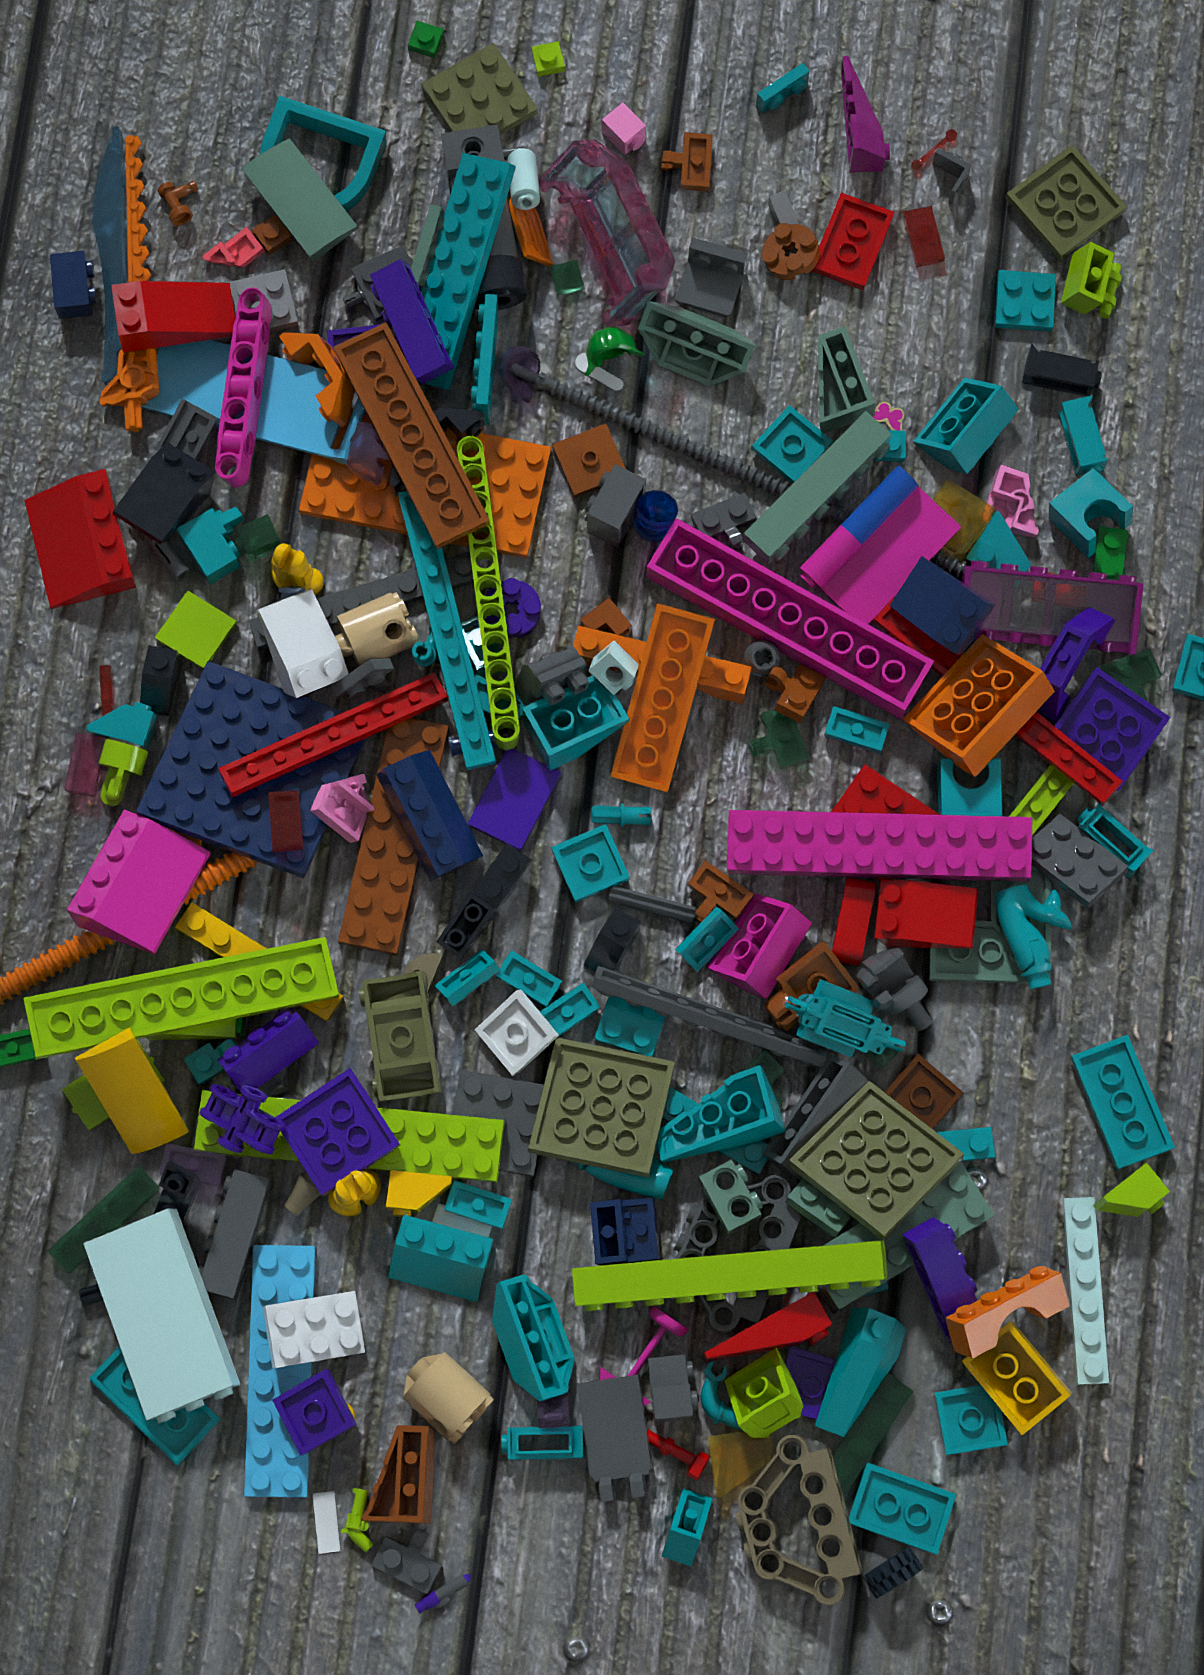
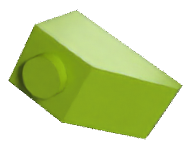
M1146 1162L1093 1206L1098 1211L1139 1217L1145 1211L1152 1215L1165 1204L1162 1198L1170 1190Z

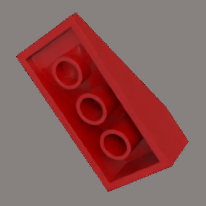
M136 281L111 285L118 335L123 353L232 337L236 319L230 283Z
M811 1292L704 1352L702 1358L705 1363L771 1351L775 1348L782 1349L798 1346L807 1341L812 1346L829 1335L827 1330L832 1326V1323L816 1294Z

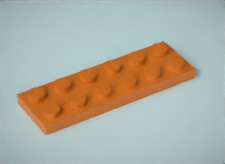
M657 603L627 712L629 722L623 727L610 777L664 792L669 791L715 623L714 618Z

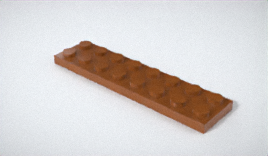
M385 322L334 346V351L436 549L489 525L490 520L387 323Z
M410 718L387 728L377 774L383 768L429 749L440 769L449 725ZM376 775L370 801L374 811H370L367 814L338 943L397 956L419 859Z

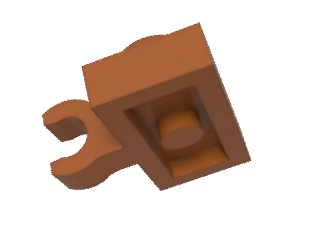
M684 132L682 153L663 151L662 170L672 171L681 168L680 189L709 191L713 134Z
M800 664L790 679L782 668L774 666L769 673L770 677L765 686L782 693L774 710L801 723L822 688L826 676Z
M706 860L688 882V887L705 899L695 912V919L700 923L716 907L734 920H737L754 898L752 892Z

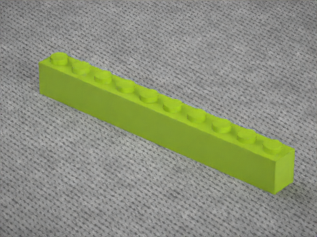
M884 1240L572 1268L575 1306L584 1305L585 1311L603 1310V1304L615 1303V1309L634 1307L633 1301L645 1300V1306L664 1304V1298L676 1297V1303L695 1302L694 1296L706 1295L707 1301L725 1299V1293L737 1292V1298L755 1297L756 1290L767 1289L768 1295L787 1294V1288L799 1287V1293L818 1291V1285L830 1284V1290L848 1289L849 1282L861 1281L862 1287L881 1286L880 1280L888 1278Z

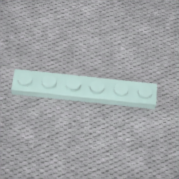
M1094 1197L1064 1198L1062 1200L1076 1385L1109 1383L1096 1210L1093 1206L1095 1204Z

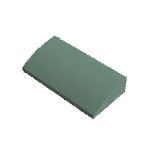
M290 138L263 152L241 168L312 262H315L358 229L356 223Z

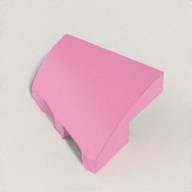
M1004 465L999 466L980 521L981 525L987 526L995 512L998 511L1013 534L1036 538L1039 529L1035 525L1033 514L1035 507L1029 493L1030 480L1027 473Z

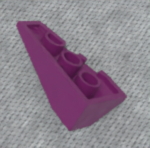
M842 56L840 70L849 173L883 171L885 160H890L889 143H884L882 128L849 56Z

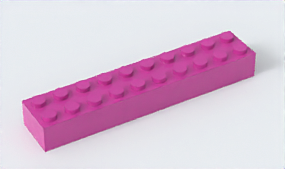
M677 518L647 565L646 578L755 639L771 641L778 647L780 653L826 676L832 682L901 720L904 718L932 669L934 661Z
M729 810L727 871L729 874L1030 882L1032 817Z

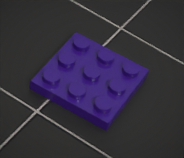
M1096 667L1055 727L1120 778L1123 782L1117 789L1119 791L1171 717Z
M351 1068L276 1116V1118L285 1123V1129L281 1133L323 1197L335 1190V1185L339 1179H343L355 1170L362 1172L401 1146Z

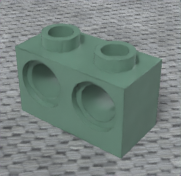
M732 1159L698 1178L699 1184L727 1235L759 1219L761 1216L759 1210L763 1208L756 1192L750 1193L744 1183L748 1181L744 1169L740 1164L735 1166ZM720 1175H728L732 1178L734 1185L728 1190H723L717 1186L716 1179ZM736 1202H742L748 1207V1214L744 1217H736L731 1212V1206Z

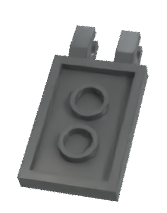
M640 1374L577 1383L590 1478L593 1477V1482L599 1481L601 1502L616 1500L614 1479L630 1477L632 1498L646 1496L645 1475L649 1474V1469H653Z

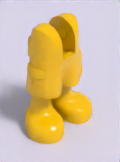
M284 543L275 548L271 560L273 581L278 589L279 587H291L293 585V587H304L305 591L312 589L314 595H317L323 588V575L319 570L311 567L304 552L301 550L296 551L291 548V545Z
M365 1169L362 1172L352 1171L343 1179H339L335 1185V1190L328 1195L330 1208L341 1216L351 1217L362 1213L360 1200H363L369 1206L374 1205L382 1189L379 1175L373 1170Z

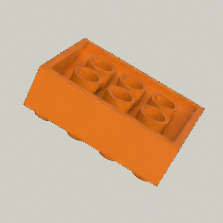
M982 634L903 720L945 757L952 759L955 765L976 777L1055 691L1041 669Z

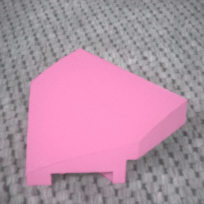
M365 774L322 785L310 810L349 843L359 841L367 818L366 812L374 811L373 805L367 801L363 784L367 783Z

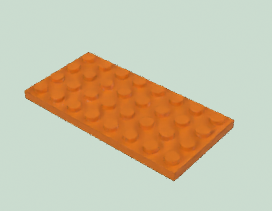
M350 408L346 425L342 428L339 427L332 449H340L354 408ZM365 411L351 450L353 456L349 465L312 454L299 513L408 535L398 496L395 497L391 490L392 462ZM447 427L444 434L458 458L457 445L460 439ZM481 433L476 438L482 442L484 448L497 553L528 559L550 460L551 447ZM471 449L464 452L466 457H475L478 454L477 451ZM471 477L469 481L471 485H477L481 482V479ZM478 532L474 535V538L485 540L489 535L485 532ZM468 535L450 544L469 547Z

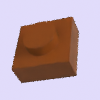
M276 214L252 229V233L268 255H271L292 241L291 234Z

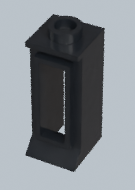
M1031 343L1022 383L1087 397L1091 395L1093 388H1099L1102 371L1097 370L1099 360L1091 363V360L1044 350L1038 352Z

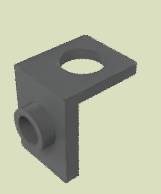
M937 148L932 164L959 178L951 190L948 202L953 204L969 177L972 165L964 162L955 153L949 154Z

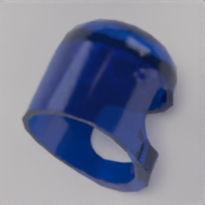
M659 490L648 491L641 495L636 503L633 526L636 533L648 542L662 541L677 518L678 505L676 500L670 494Z

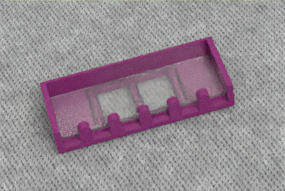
M971 560V566L963 565L962 582L996 604L974 638H979L983 634L991 640L1052 646L1064 625L1085 609L1091 607L1114 618L1116 621L1102 645L1100 646L1092 642L1088 649L1106 652H1126L1136 655L1144 583L1136 582L1137 576L1119 575L1118 580L1107 579L1106 573L1089 572V577H1078V571L1060 569L1058 575L1048 574V568L1030 566V572L1018 571L1019 565L1001 563L1000 569L989 568V562Z

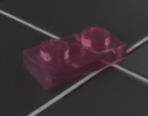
M76 732L64 787L66 792L95 797L102 767L98 763L106 737Z

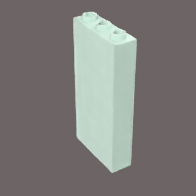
M165 1209L83 1243L146 1420L157 1419L158 1423H162L175 1418L176 1414L174 1411L185 1407L187 1412L204 1406L203 1400L214 1396L215 1400L233 1394L232 1388L241 1384L177 1209Z

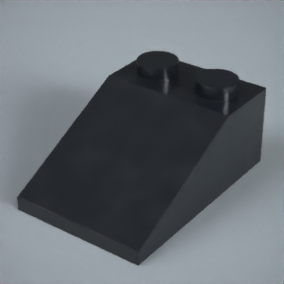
M167 442L148 461L113 510V515L161 545L211 495L216 472Z

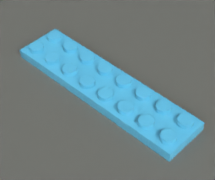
M253 1245L244 1497L308 1498L309 1453L300 1456L272 1399L312 1377V1362L272 1368L263 1306L314 1298L315 1246Z

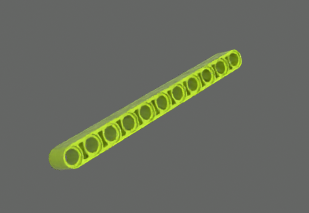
M467 436L462 438L457 445L458 460L468 479L471 477L481 479L479 484L472 485L479 501L485 507L484 510L490 520L489 525L468 534L493 738L499 748L510 750L516 747L520 741V727L484 448L478 438ZM470 449L478 452L475 457L464 456V452ZM478 532H485L489 535L485 540L474 538V535ZM484 559L492 562V565L488 568H481L477 564ZM486 587H492L496 590L492 596H484L481 594V591ZM490 615H495L500 619L493 625L487 624L484 621ZM493 643H499L503 646V649L500 652L493 653L488 650V647ZM497 671L507 674V677L502 681L493 680L491 676ZM505 699L511 705L507 709L501 710L495 706L496 702ZM503 728H510L515 732L510 738H503L498 733Z

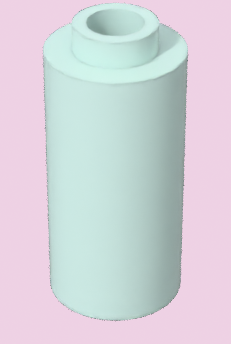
M529 149L514 150L508 156V163L516 166L510 185L511 202L514 207L520 210H529L536 207L540 202L536 156Z

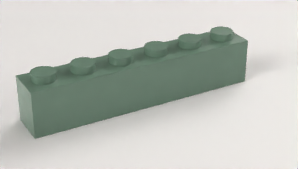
M865 411L744 532V543L768 565L774 559L777 561L782 559L790 549L788 545L794 539L799 541L809 531L810 527L808 525L815 518L820 520L829 511L830 507L828 505L835 497L840 500L849 491L850 486L848 484L855 477L858 480L861 479L871 467L868 464L875 457L881 459L891 447L889 445L891 433Z

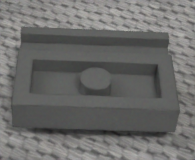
M182 399L155 450L159 451L169 442L199 461L220 419Z

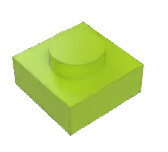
M559 41L531 47L537 77L565 72Z

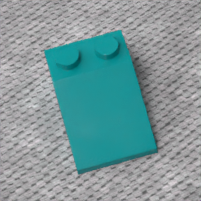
M593 675L587 678L589 684L584 692L577 695L573 694L568 686L563 689L566 693L564 699L552 706L545 698H542L522 708L523 723L550 771L577 759L629 722V717L616 694L613 695Z

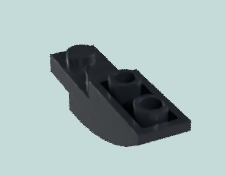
M506 843L474 891L468 894L436 942L462 959L517 887V882L532 860Z

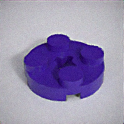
M508 578L501 582L504 611L506 612L507 604L516 603L519 613L517 615L514 613L505 614L508 637L512 638L525 637L537 627L540 621L541 602L537 592L530 585L515 578ZM490 588L485 596H492L496 590ZM495 615L485 618V622L492 625L500 620Z

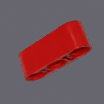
M851 877L846 878L832 946V952L840 963L860 967L875 895V882Z

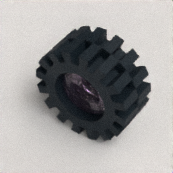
M908 1547L862 1577L877 1599L901 1585L924 1568L912 1548Z

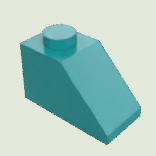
M135 702L134 706L124 704L89 723L86 731L92 736L103 739L113 737L129 741L147 748L146 751H148L158 717L151 711L152 707L138 702Z
M683 1488L661 1557L692 1566L713 1498Z

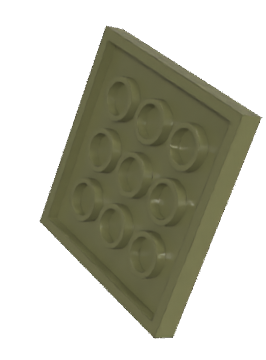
M557 1037L528 1153L649 1178L675 1061Z
M868 1081L789 1160V1167L877 1237L885 1240L963 1160L964 1153L872 1082Z

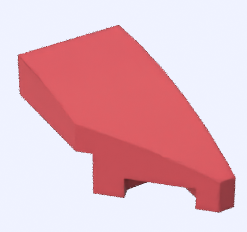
M246 226L228 242L223 244L220 241L202 257L206 262L243 268L266 250Z

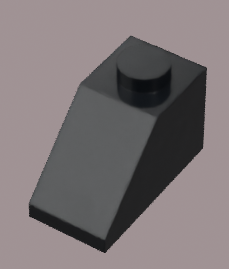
M148 645L142 671L140 703L152 707L151 711L155 714L169 716L182 660L178 650Z
M615 907L600 930L584 965L595 972L597 966L615 971L639 933L641 922Z

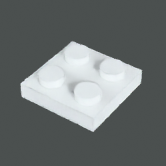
M521 989L516 990L475 1029L512 1076L520 1073L559 1036Z

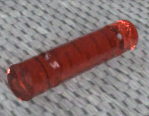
M110 665L99 666L102 716L113 711Z

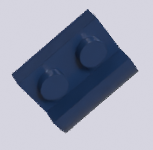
M655 1198L590 1202L596 1265L660 1260Z

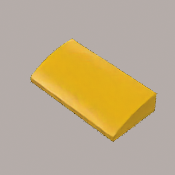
M130 1027L75 1057L76 1062L131 1154L159 1147L189 1132L183 1118Z

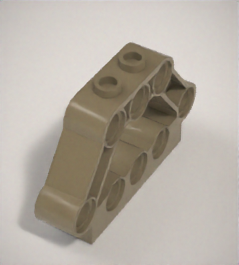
M787 1435L778 1442L777 1453L753 1484L743 1488L739 1493L738 1506L740 1512H736V1520L740 1531L745 1530L748 1543H744L745 1555L748 1562L753 1561L754 1568L761 1578L767 1580L778 1579L813 1594L815 1599L824 1605H833L842 1601L846 1596V1577L864 1572L831 1448L812 1452L809 1442L804 1437ZM791 1442H797L802 1450L801 1456L796 1460L790 1459L786 1452L787 1446ZM799 1465H801L803 1473L800 1489L810 1499L811 1503L808 1520L811 1526L818 1530L820 1539L817 1542L816 1550L819 1557L826 1561L828 1574L786 1556L777 1546L776 1540L780 1534L779 1526L770 1518L768 1509L771 1506L772 1499ZM815 1475L822 1479L824 1485L823 1490L818 1494L812 1493L808 1487L810 1478ZM754 1491L758 1492L763 1498V1504L758 1510L752 1509L748 1503L749 1495ZM821 1507L828 1508L832 1514V1519L827 1525L820 1524L816 1518L817 1511ZM760 1523H766L771 1529L770 1538L766 1541H762L757 1537L756 1529ZM830 1538L836 1539L840 1545V1551L834 1557L828 1555L824 1547L825 1542ZM769 1554L775 1555L779 1560V1567L775 1572L768 1571L764 1566L765 1557ZM827 1579L833 1580L838 1586L837 1594L834 1597L826 1596L822 1590V1585Z

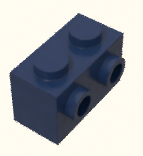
M85 251L50 254L54 308L58 318L64 319L93 315L92 305L97 304L96 289L91 287L90 278H95L93 261H88Z

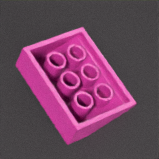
M123 810L68 906L67 911L77 927L155 955L208 860L210 852L150 818Z

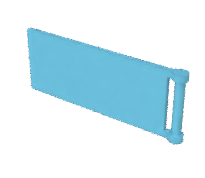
M206 340L160 347L157 354L160 391L158 396L149 400L147 404L141 405L142 409L172 417L180 401L184 399L220 419L231 345ZM267 355L256 439L349 465L353 456L351 450L365 414V409L359 398H357L340 449H332L340 426L333 420L328 422L318 410L321 405L315 396L330 384L324 376L327 370ZM252 356L247 357L244 360L243 364L248 363L252 359ZM245 411L239 412L235 419L241 418Z

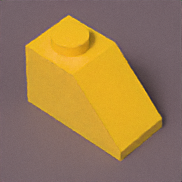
M390 1170L386 1202L387 1210L393 1211L392 1215L396 1217H403V1214L411 1216V1213H420L452 1187V1176Z

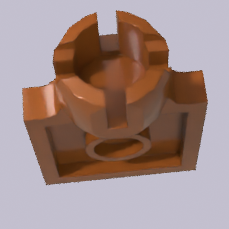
M822 941L775 978L780 985L779 992L769 999L764 1006L768 1014H771L775 1023L784 1031H789L799 1023V1016L796 1012L785 1008V1002L791 1003L787 1000L789 996L798 999L803 994H814L820 979L854 993H857L860 988L827 944Z

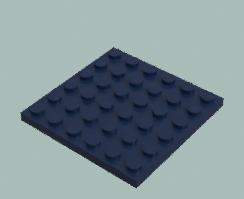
M208 661L140 801L136 814L150 818L164 827L304 879L328 826L310 811L317 793L322 785L350 777L367 738L231 797L219 774V767L342 714L345 711L304 696L295 698L284 693L280 687Z

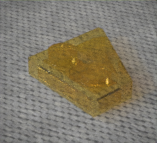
M745 1431L707 1437L716 1498L724 1496L770 1462L774 1456L771 1435H769V1438H751Z

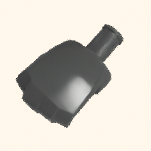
M895 947L883 950L864 960L856 978L874 998L872 1004L876 1009L884 1010L889 1014L905 1011L916 1031H921L932 1024L933 1020L919 1001L926 995L928 989L920 977L914 975L902 956L904 953L901 949Z

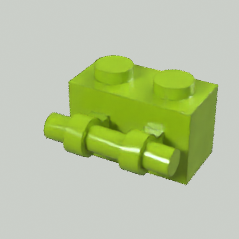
M1089 242L1072 254L1061 304L1084 315L1099 306V317L1109 318L1111 310L1115 308L1117 301L1115 297L1116 289L1120 286L1122 275L1120 274L1122 266L1118 263H1112L1115 253L1093 242Z

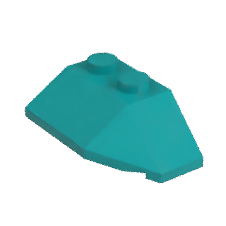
M525 1274L498 1282L496 1285L492 1323L513 1380L539 1402L567 1393L575 1357L554 1300L540 1287L530 1282V1279Z

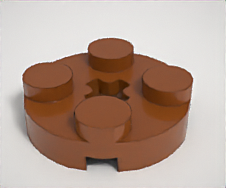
M781 223L775 227L774 232L766 239L761 255L773 276L782 280L796 279L795 276L803 272L806 275L813 270L820 258V247L815 234L808 227L800 224L789 225ZM795 247L796 254L791 253L789 257H786V251Z

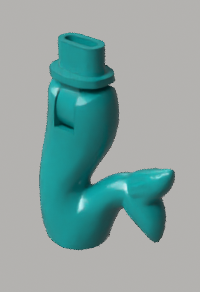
M1027 885L1014 886L996 892L995 902L1000 925L1013 952L1017 966L1021 971H1026L1021 974L1022 978H1027L1030 990L1051 985L1048 972L1052 968L1048 945L1042 934L1025 916L1039 922H1047L1055 927L1072 929L1069 918L1060 910L1061 899L1058 892L1053 890L1044 904H1040L1035 899Z
M657 1145L649 1178L575 1163L579 1165V1170H585L588 1174L607 1184L660 1200L664 1199L674 1172L673 1168L657 1158Z

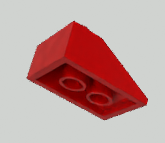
M881 880L875 939L886 947L973 949L978 889L912 880Z

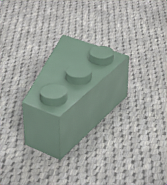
M846 326L818 335L820 430L826 433L852 424L865 411L874 416L875 402Z

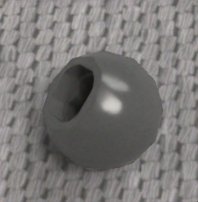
M758 639L751 642L743 655L744 664L751 666V673L760 677L768 676L774 666L779 667L781 661L778 647L766 639Z

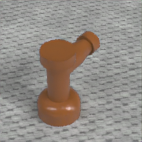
M193 180L186 185L176 188L172 182L160 185L157 191L160 197L165 198L171 209L169 214L170 221L174 226L186 224L193 217V213L188 206L181 205L178 199L197 192L196 182Z

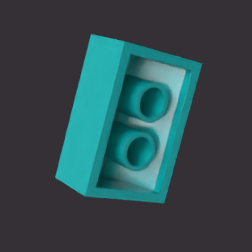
M964 377L913 442L946 468L968 474L985 451L994 443V440L1005 426L1011 422L1019 408L1003 386Z
M403 1214L388 1278L478 1302L494 1241L492 1238Z

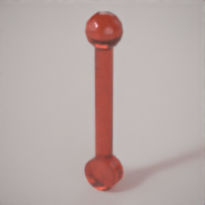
M949 129L946 132L945 138L919 160L915 159L911 162L912 169L915 171L920 170L922 164L936 152L937 148L943 147L947 142L956 140L957 132Z

